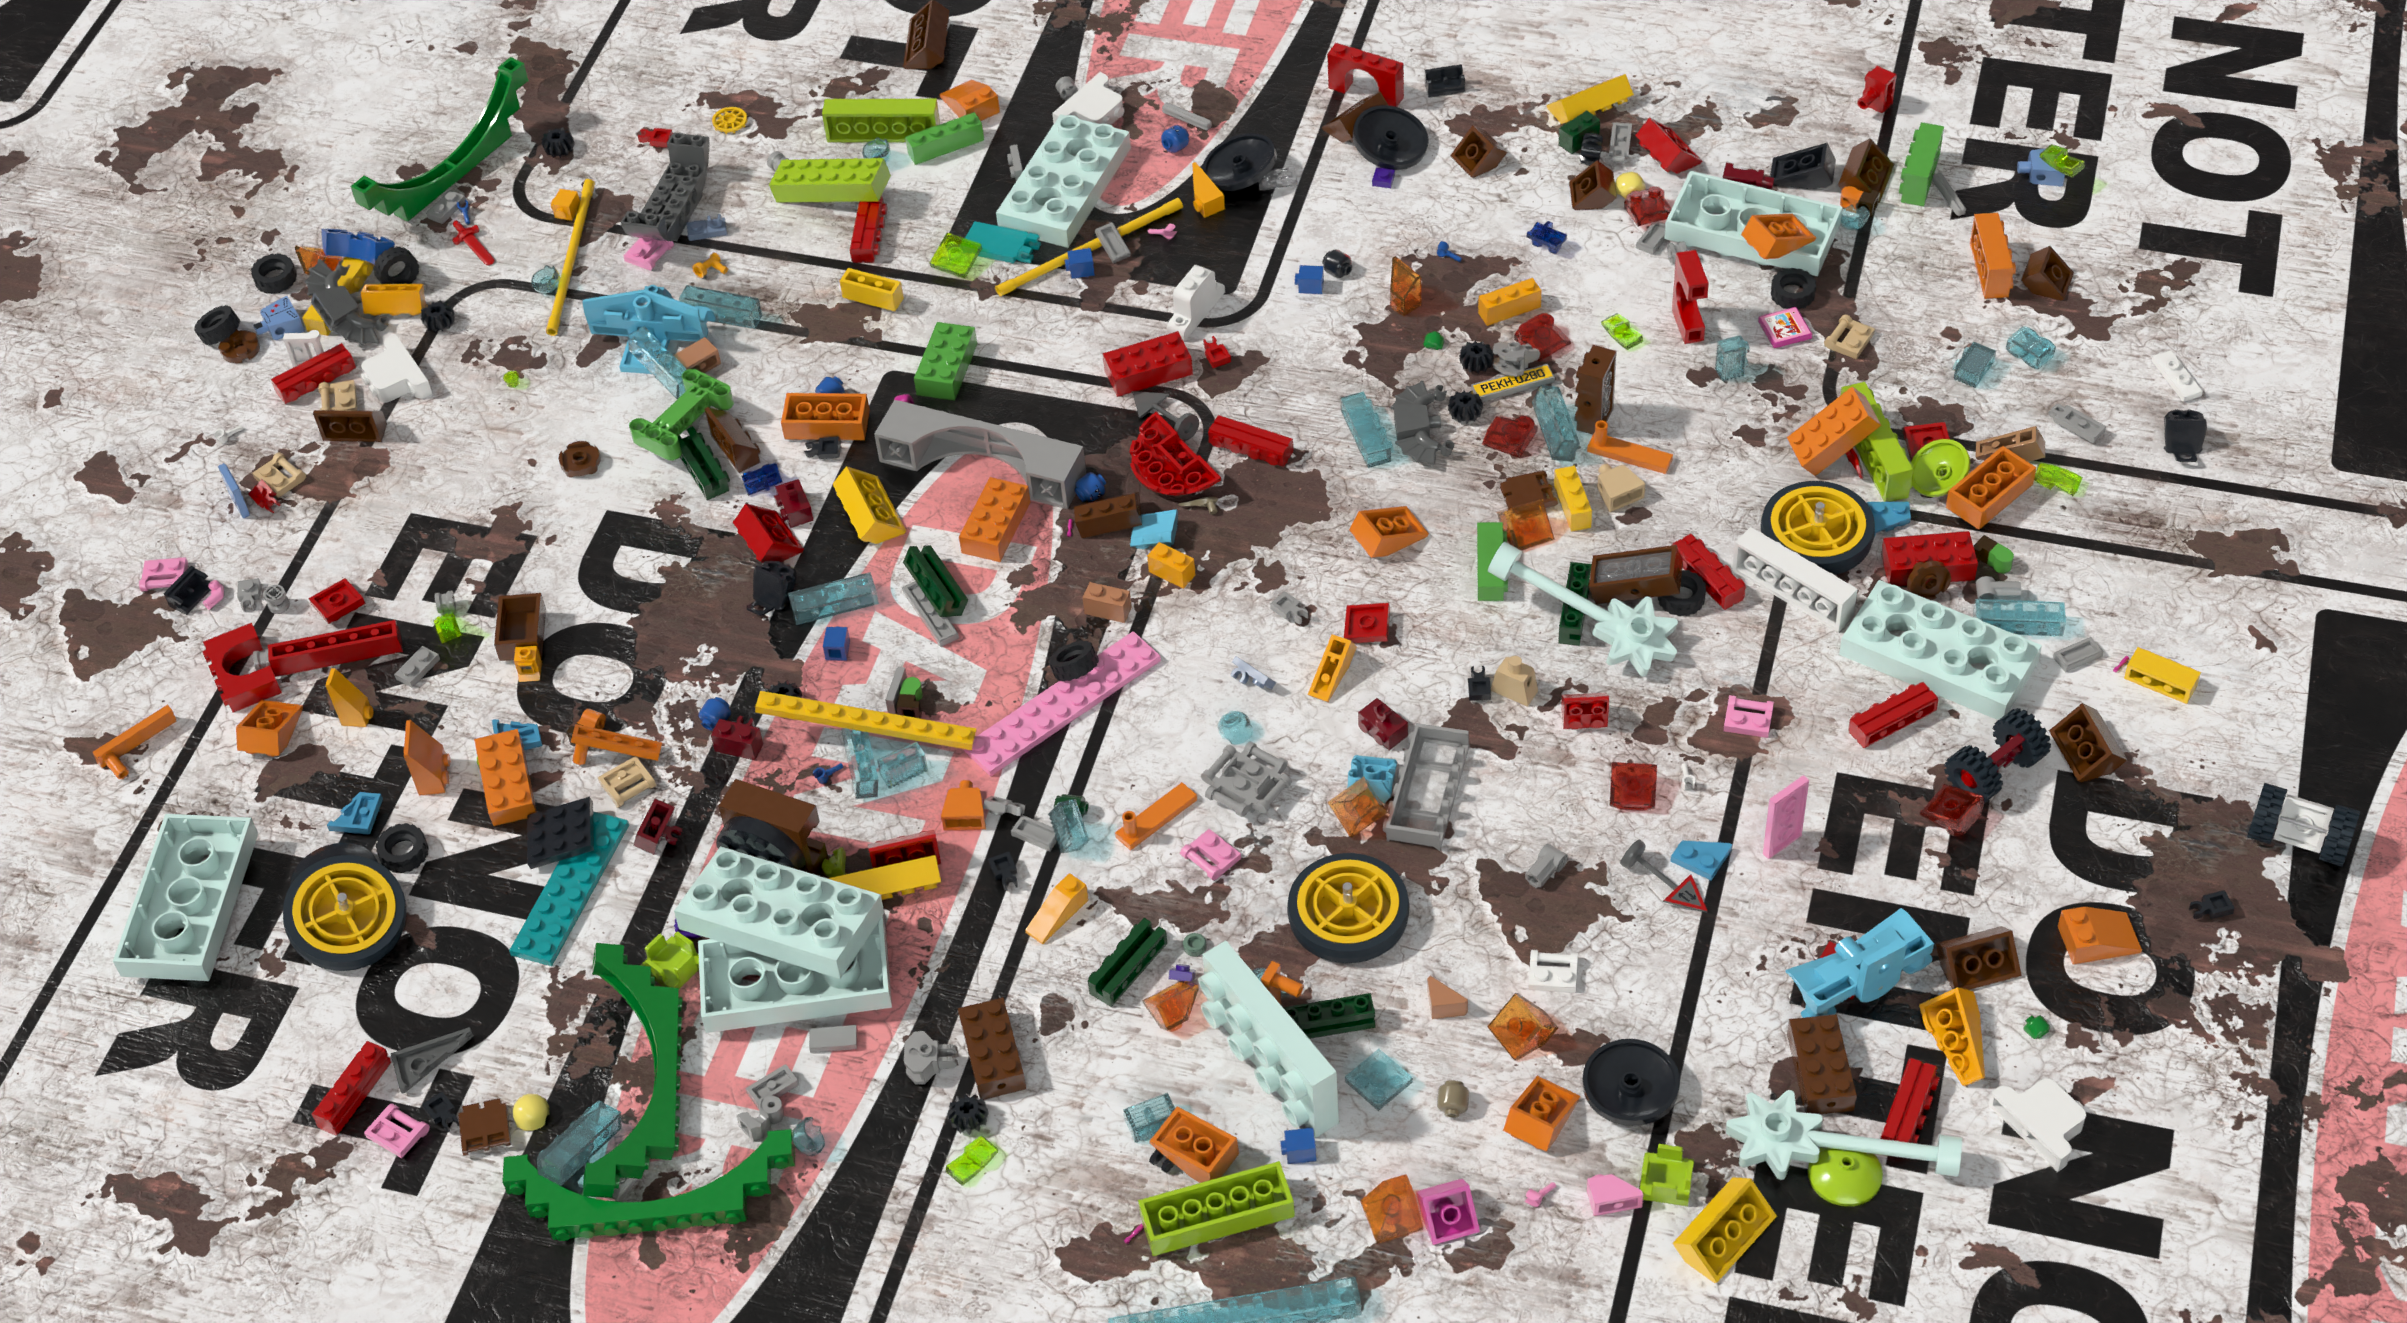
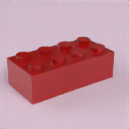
M1179 331L1102 353L1104 371L1117 397L1132 393V391L1143 390L1193 375L1192 357Z
M1969 531L1883 538L1881 557L1888 584L1907 586V580L1913 571L1914 565L1918 562L1925 563L1928 561L1944 563L1951 575V582L1975 580L1978 561Z

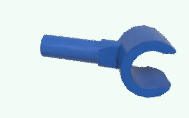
M465 200L466 206L464 208H461L459 202H457V207L462 212L465 223L470 224L468 216L470 205L468 201Z
M1444 241L1439 243L1437 249L1439 257L1448 256L1461 262V257L1448 250V243Z
M840 763L827 770L819 767L813 771V775L820 784H825L828 782V776L842 769L843 765Z

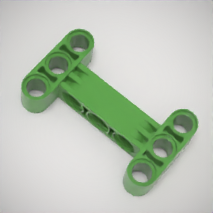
M696 369L684 371L682 380L685 393L653 423L643 418H636L629 423L633 442L666 460L672 461L680 458L682 451L678 436L705 412L704 408L712 406L726 411L733 407V396L728 384Z

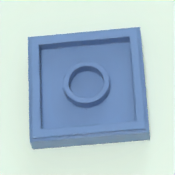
M225 463L219 465L218 468L228 493L242 518L250 516L240 488Z

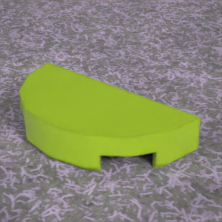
M843 847L834 850V856L829 860L824 859L822 869L827 877L832 878L845 875L846 852Z

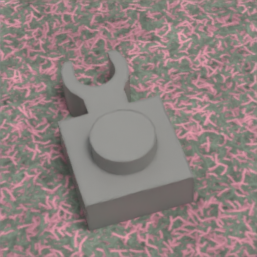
M259 578L238 581L237 598L241 602L240 605L243 612L246 611L245 608L249 605L255 611L256 604L254 600L260 599L261 582Z
M1285 591L1270 603V609L1285 619L1291 616L1296 623L1302 624L1300 616L1308 618V611L1305 608H1300V601Z
M990 796L984 800L983 809L990 810V813L995 815H1003V813L1008 812L1021 816V814H1024L1025 805L1013 803L1012 800Z

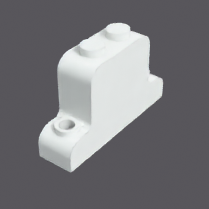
M1099 72L1052 113L1053 122L1055 123L1061 114L1065 116L1073 115L1081 120L1097 124L1112 125L1124 114L1122 96L1111 90L1108 76Z
M1194 265L1177 285L1173 293L1174 315L1168 322L1167 334L1179 331L1185 342L1225 293V286L1216 282L1214 271Z
M396 334L384 341V352L363 361L361 364L363 373L360 376L365 385L369 384L368 388L372 396H377L379 401L383 403L390 402L408 393L414 394L419 399L432 395L427 378Z
M2048 1078L2042 1079L2021 1094L2005 1085L1999 1086L1991 1092L1989 1106L2057 1172L2063 1169L2068 1163L2070 1152H2072V1147L2068 1141L2079 1134L2083 1128L2086 1117L2083 1105L2075 1101L2062 1085Z

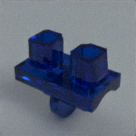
M1547 221L1544 225L1536 222L1532 230L1526 233V238L1532 240V245L1536 247L1545 245L1550 253L1557 254L1562 244L1567 240V234L1553 229V223Z
M776 463L766 464L760 469L752 472L748 471L741 476L748 496L762 490L767 492L770 490V487L782 483Z

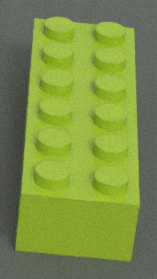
M937 98L825 99L822 111L827 142H906V136L940 125Z
M884 158L781 160L769 183V187L776 202L879 201L891 174Z
M1865 382L1841 387L1840 396L1852 386L1866 396L1882 425L1854 447L1883 501L1893 502L1909 498L1914 466L1912 462L1908 461L1905 449L1898 443L1897 434L1892 432L1888 418H1885L1882 413L1881 405L1876 403L1872 389H1869Z
M1280 1161L1138 1200L1140 1217L1153 1256L1295 1217L1294 1201Z

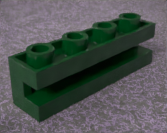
M693 426L686 429L687 437L681 438L680 435L678 436L682 451L680 459L702 494L708 501L728 492L730 478L726 471L721 470L722 467L718 458H713L712 449L709 445H705L702 433H697Z
M909 546L903 564L940 617L962 616L968 598L932 546H923L921 552L917 546Z
M1570 562L1566 588L1588 600L1592 564ZM1564 602L1559 624L1558 644L1580 646L1585 614Z
M1143 918L1139 924H1135L1130 934L1118 943L1116 950L1111 955H1108L1103 960L1100 968L1089 976V994L1112 1007L1168 944L1166 930L1159 926L1156 930L1152 929L1151 921Z
M1371 993L1283 1007L1309 1039L1376 1028L1375 1010Z

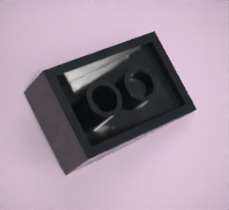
M1828 143L1773 157L1770 177L1774 178L1773 185L1805 189L1825 188L1833 184L1836 159Z

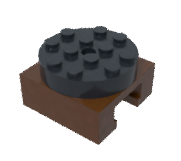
M738 779L734 780L718 805L724 827L717 837V848L724 847L819 876L824 859L829 860L825 843L808 838L813 828H816L820 822L816 805Z

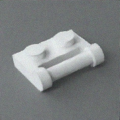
M312 330L309 333H284L283 341L293 367L313 358L308 343L313 344L316 355L324 352L320 342L321 336L317 330Z
M1531 950L1528 990L1576 993L1578 953L1571 952V955L1538 953V950ZM1537 962L1570 964V968L1538 966Z

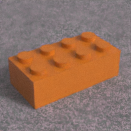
M1999 213L1974 214L1970 247L1984 299L2009 297L2010 289H2013L2012 275L2016 273L2015 262H2012V250L2008 248V236L2004 234V221L2000 220Z
M1852 386L1790 434L1787 439L1801 466L1814 476H1817L1882 425L1866 396Z
M786 393L781 419L784 439L819 440V438L839 436L840 440H865L870 413L867 394Z
M2002 446L1948 490L1946 508L1972 526L1981 529L2033 485L2036 467Z
M989 477L959 535L962 554L1001 562L1031 503L1028 485Z
M518 729L474 739L488 814L493 826L526 819L527 815L536 813L523 741Z

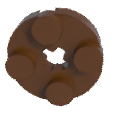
M236 329L230 337L220 342L218 348L225 361L239 364L243 363V359L248 358L250 360L254 358L260 350V344L254 332Z
M577 441L567 445V449L564 452H560L558 459L560 467L566 476L572 478L596 473L601 457L595 445L592 446L587 441Z
M1918 562L1914 565L1913 571L1908 577L1907 589L1913 594L1928 600H1934L1937 598L1935 595L1940 592L1944 593L1948 589L1951 575L1942 562Z

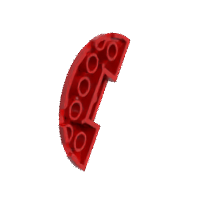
M1157 411L1144 421L1139 428L1140 434L1137 439L1132 440L1130 446V455L1132 456L1131 469L1138 481L1149 490L1167 495H1186L1207 489L1222 480L1200 455L1197 456L1180 439L1178 433Z

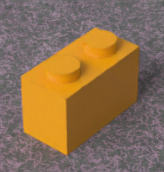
M1161 542L1147 555L1149 572L1184 589L1195 576L1194 558Z

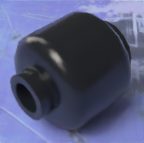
M1337 249L1325 254L1322 261L1325 272L1338 279L1350 274L1352 260L1349 255Z

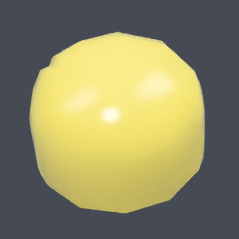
M1623 173L1617 177L1615 182L1616 193L1625 199H1628L1630 196L1639 199L1645 194V183L1638 173Z
M529 1093L519 1097L513 1107L514 1122L518 1128L524 1131H534L543 1127L545 1119L549 1115L547 1100L538 1094Z

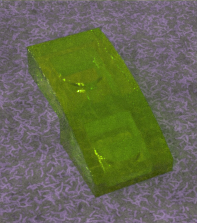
M2053 144L2039 154L2040 158L2049 166L2070 177H2074L2085 168L2083 160L2068 156V149Z
M1616 313L1601 321V325L1608 334L1626 350L1643 342L1642 334L1632 329L1629 320Z
M2039 463L2034 481L2049 490L2056 486L2074 496L2083 477L2055 465Z
M981 1135L964 1147V1154L946 1165V1173L963 1186L998 1153V1148Z

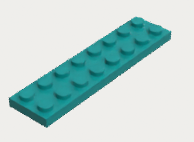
M593 811L594 851L558 862L509 950L511 956L553 966L629 827L628 820Z

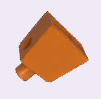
M962 780L959 788H950L948 790L941 813L943 830L986 829L981 791L978 787L973 788L971 781Z

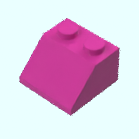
M1463 1178L1416 1191L1421 1216L1433 1245L1480 1232L1470 1186Z

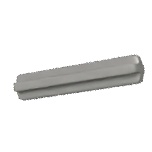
M1168 102L1162 106L1163 113L1208 131L1212 126L1211 120Z
M1940 172L1934 174L1932 181L1957 216L1964 215L1966 207L1943 174Z

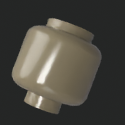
M1445 1081V1084L1441 1085L1438 1089V1109L1444 1112L1446 1117L1457 1118L1459 1114L1467 1111L1469 1103L1468 1088L1460 1081Z

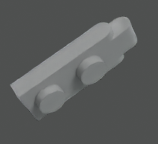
M1613 123L1609 156L1613 157L1612 162H1624L1625 157L1629 158L1632 133L1631 123Z
M2056 404L2048 412L2053 417L2055 423L2091 443H2094L2106 430L2105 425L2069 405L2064 407Z

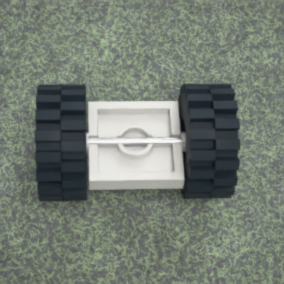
M2264 783L2247 838L2270 844L2277 825L2274 840L2317 853L2321 851L2319 860L2343 867L2360 811L2338 804L2334 811V808L2288 795V789Z

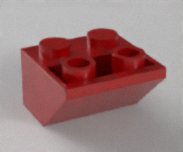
M1607 693L1562 695L1563 729L1608 727L1609 695Z

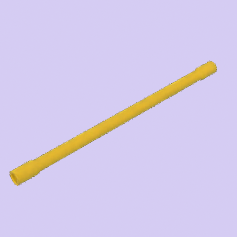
M586 179L583 184L582 196L557 293L546 327V333L550 336H555L558 333L560 317L590 199L595 188V181L592 179Z
M1176 198L1116 229L1122 237L1165 215L1182 209L1183 204L1179 198ZM1096 238L1073 250L1091 248V251L1101 247L1102 244ZM1068 252L1013 279L996 285L997 294L1001 297L1017 287L1064 265L1065 260L1068 259Z

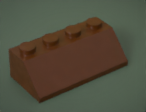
M930 0L910 19L903 64L905 69H932L944 60L950 10L935 0Z

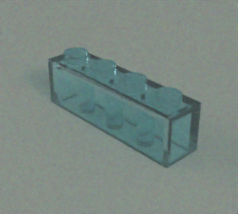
M690 285L685 286L679 297L680 302L692 306L708 307L714 312L715 321L755 329L762 317L759 298Z
M645 326L629 334V351L676 399L685 393L682 374L687 369Z
M1540 385L1532 405L1552 460L1571 462L1580 442L1560 388Z
M1364 391L1341 397V413L1367 468L1391 462V453L1394 452L1391 441H1387L1386 430L1380 426L1377 412H1373L1371 399H1367Z
M871 572L788 593L796 625L879 604Z
M1975 599L1973 617L2013 634L2052 637L2063 636L2066 625L2064 602Z
M842 728L841 733L855 798L878 797L879 779L868 732Z
M599 1100L591 1107H588L581 1117L573 1121L567 1130L558 1135L553 1143L538 1154V1174L562 1186L622 1129L621 1112Z

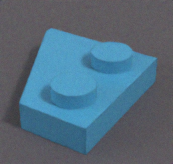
M1866 502L1874 517L1875 534L1882 530L1888 532L1895 527L1910 523L1909 502Z
M497 719L492 720L494 734L518 729L523 741L524 750L542 746L537 724H521L511 721L510 724L500 723Z
M359 792L352 799V802L340 811L341 815L334 822L331 820L328 822L327 827L329 831L370 834L383 800L381 794Z
M1682 840L1671 855L1670 862L1712 880L1732 851V844Z

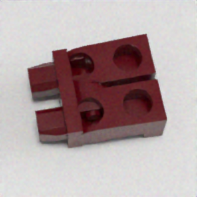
M1732 163L1725 164L1723 179L1765 189H1773L1774 178L1764 176L1765 170H1744L1733 168L1734 164Z

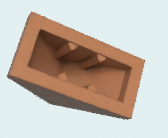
M1432 976L1427 978V993L1432 1019L1465 1016L1468 1013L1467 998Z

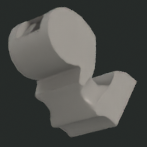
M768 1096L762 1098L758 1102L760 1114L757 1118H753L748 1112L736 1115L739 1127L753 1142L764 1138L765 1133L771 1130L770 1124H777L783 1119L782 1102L778 1097Z

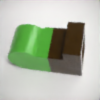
M1983 535L1973 547L1978 562L1982 561L1992 566L1998 573L2004 574L2011 570L2014 554L2010 549L1986 535Z
M909 677L902 682L897 703L898 715L921 719L922 711L919 700L922 698L923 692L918 678Z

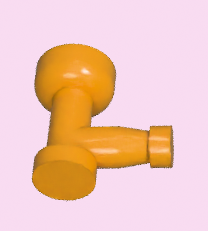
M715 252L705 262H697L692 266L693 272L699 278L706 276L707 269L711 266L722 274H726L728 268L720 263L721 258Z

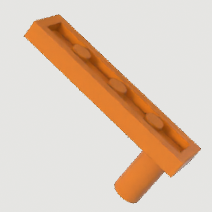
M1603 420L1596 422L1595 432L1587 446V452L1659 473H1667L1673 460V454L1607 436V422Z
M167 704L93 751L97 764L101 768L108 766L118 779L125 778L129 774V770L119 758L175 723L176 718L172 709Z
M575 724L571 743L576 744L572 761L578 765L586 763L589 746L656 761L659 759L662 742Z
M1181 782L1136 816L1132 811L1124 812L1122 815L1123 827L1115 832L1116 838L1131 851L1196 802L1197 794Z
M1271 961L1261 977L1262 984L1280 1005L1281 991L1298 998L1304 988V984L1281 975L1280 964Z

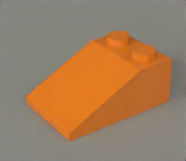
M972 79L940 94V98L959 118L975 112L980 121L1000 113L998 95L989 85Z
M1792 213L1752 215L1741 233L1747 240L1746 242L1754 247L1763 259L1780 258L1814 242L1816 239Z
M1407 506L1359 511L1349 529L1371 558L1389 556L1429 535Z
M261 700L236 726L237 750L245 751L248 754L261 753L271 757L279 756L289 744L303 710V705Z
M407 720L404 758L419 796L445 793L446 784H449V773L447 771V767L451 764L449 753L446 754L443 745L411 720Z
M2079 907L2061 911L2058 929L2073 965L2142 952L2126 912L2091 907Z
M1536 1076L1510 1107L1503 1131L1509 1133L1514 1138L1533 1145L1537 1149L1547 1152L1560 1134L1577 1105L1580 1096L1540 1076Z
M1178 1106L1150 1140V1144L1199 1183L1222 1177L1239 1155L1236 1137Z

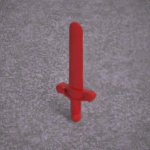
M455 220L453 226L459 233L452 239L453 243L458 245L464 241L485 265L493 264L494 258L474 236L475 233L480 231L478 225L465 228L459 221Z

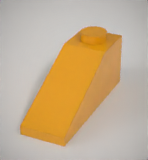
M1196 162L1192 163L1195 197L1193 205L1195 210L1200 212L1204 218L1224 210L1223 193Z
M1331 634L1308 692L1309 696L1329 702L1348 670L1357 646L1352 641Z
M331 668L325 686L341 725L367 727L369 719L373 717V707L370 706L367 696L337 669Z
M1069 873L1053 888L1025 932L1043 945L1089 901L1087 885Z

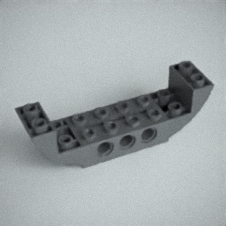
M673 132L667 143L670 163L641 213L627 211L620 222L627 235L661 241H678L703 196L702 192L709 163V137Z

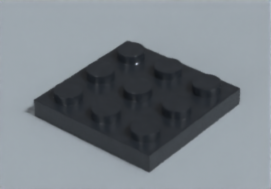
M590 796L527 815V864L530 869L594 851L593 801Z

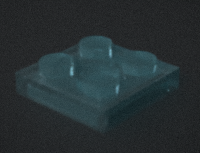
M1378 1049L1345 1076V1083L1379 1111L1413 1083V1077L1383 1051Z

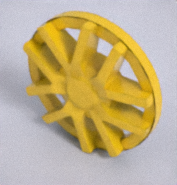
M737 107L723 108L717 111L712 118L715 130L725 132V134L728 132H733L734 134L735 131L745 128V124L748 122L745 111Z

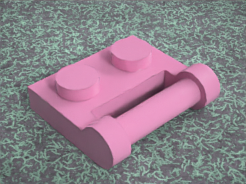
M639 238L623 255L624 261L651 271L655 267V263L667 250L674 246L673 241Z
M186 557L145 561L142 579L139 581L140 590L143 592L154 588L170 587L187 570L188 561Z
M1729 695L1724 732L1768 738L1774 702L1767 701L1765 703L1737 699L1736 696ZM1734 708L1765 711V714L1734 710Z
M1210 829L1205 831L1191 844H1186L1180 851L1181 856L1193 861L1213 881L1218 879L1241 859L1240 852ZM1199 851L1217 866H1212L1196 852Z
M389 1104L364 1134L366 1138L403 1158L421 1137L427 1135L430 1125L424 1121L419 1122L400 1111L398 1106ZM396 1119L413 1130L408 1132L390 1120Z

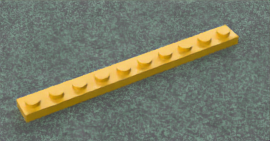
M760 691L755 706V713L972 750L977 729Z

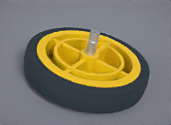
M1826 481L1798 482L1779 490L1767 502L1760 524L1761 532L1765 536L1779 542L1782 546L1798 553L1801 557L1817 564L1820 568L1834 575L1844 573L1860 564L1868 555L1875 535L1874 517L1864 499L1842 485Z
M1340 853L1313 862L1297 876L1289 892L1287 913L1294 936L1306 950L1332 962L1359 963L1384 954L1399 941L1407 926L1410 905L1403 880L1389 865L1377 858L1364 854Z
M354 855L334 856L312 864L293 881L284 900L283 924L287 937L294 949L310 963L335 971L356 970L379 961L397 944L405 927L406 900L395 876L378 862Z

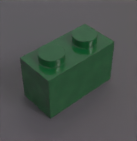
M1585 111L1559 128V146L1571 155L1582 148L1583 137L1586 133H1597V135H1600V119L1589 111Z

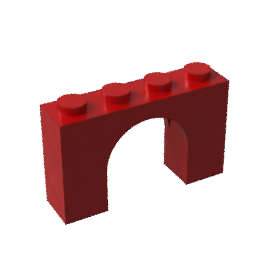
M1335 43L1327 53L1329 89L1346 93L1353 84V69H1360L1369 73L1375 79L1379 92H1381L1389 106L1398 107L1403 100L1404 63L1339 43Z
M1696 250L1677 252L1675 260L1672 313L1684 344L1704 341L1705 325L1699 312L1697 299L1708 298L1709 282Z
M252 623L203 641L206 650L202 651L207 663H212L208 667L212 676L218 677V679L214 680L219 692L223 690L224 693L220 694L224 705L230 706L232 713L282 693L271 666L240 676L228 673L232 665L238 660L252 655L254 651L260 652L263 650Z

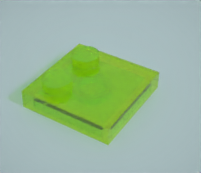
M946 233L930 261V266L965 279L981 252L982 245Z

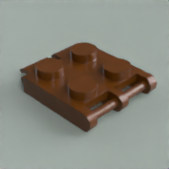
M1546 471L1506 478L1505 482L1500 483V489L1504 498H1506L1505 502L1510 512L1517 511V514L1558 504L1557 498L1552 494L1553 488L1546 479Z
M501 1098L484 1101V1108H481L479 1103L462 1106L463 1112L458 1113L463 1156L469 1155V1152L483 1149L489 1151L492 1147L505 1144L506 1147L511 1146L508 1109L506 1103H502Z

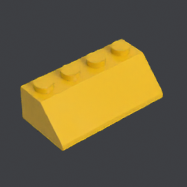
M1623 74L1546 106L1554 117L1563 124L1585 111L1596 115V110L1601 109L1603 112L1611 109V104L1617 102L1618 105L1628 102V97L1634 94L1627 75Z
M846 466L834 481L833 486L837 496L844 505V510L848 513L850 521L858 533V537L864 542L878 544L905 534L906 529L878 476Z
M1732 1177L1672 1244L1688 1265L1713 1283H1717L1777 1215L1751 1178Z

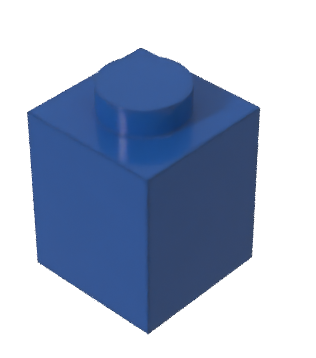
M1091 248L1067 251L1068 259L1065 260L1066 271H1070L1071 279L1095 275Z
M1300 265L1299 273H1295V285H1298V293L1322 294L1324 284L1323 266Z
M826 627L823 642L825 660L847 661L850 646L848 627Z
M1313 1128L1284 1131L1285 1140L1280 1141L1282 1155L1287 1156V1164L1316 1161Z

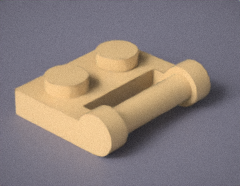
M1842 315L1838 326L1831 336L1825 339L1824 345L1828 349L1857 359L1873 337L1875 328L1854 321L1849 315ZM1846 328L1850 329L1842 343L1838 342L1837 340Z
M354 380L333 384L326 382L319 384L318 388L322 403L320 410H357ZM335 393V407L331 408L329 394Z
M280 452L276 453L271 461L252 473L254 479L258 482L261 479L266 481L277 493L275 495L277 498L302 483L306 478V473L294 467ZM282 466L292 477L288 479L277 468Z
M636 756L598 777L599 783L611 797L617 808L649 788L651 790L657 786L653 777ZM643 778V780H644L643 782H641V783L637 784L636 786H634V787L628 789L627 791L621 793L620 795L617 793V792L621 791L622 789H624V788L630 786L631 784H633V783H635V782H637L638 780H640V779Z

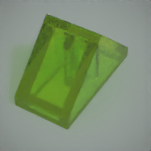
M448 612L430 620L441 643L462 636L453 612Z

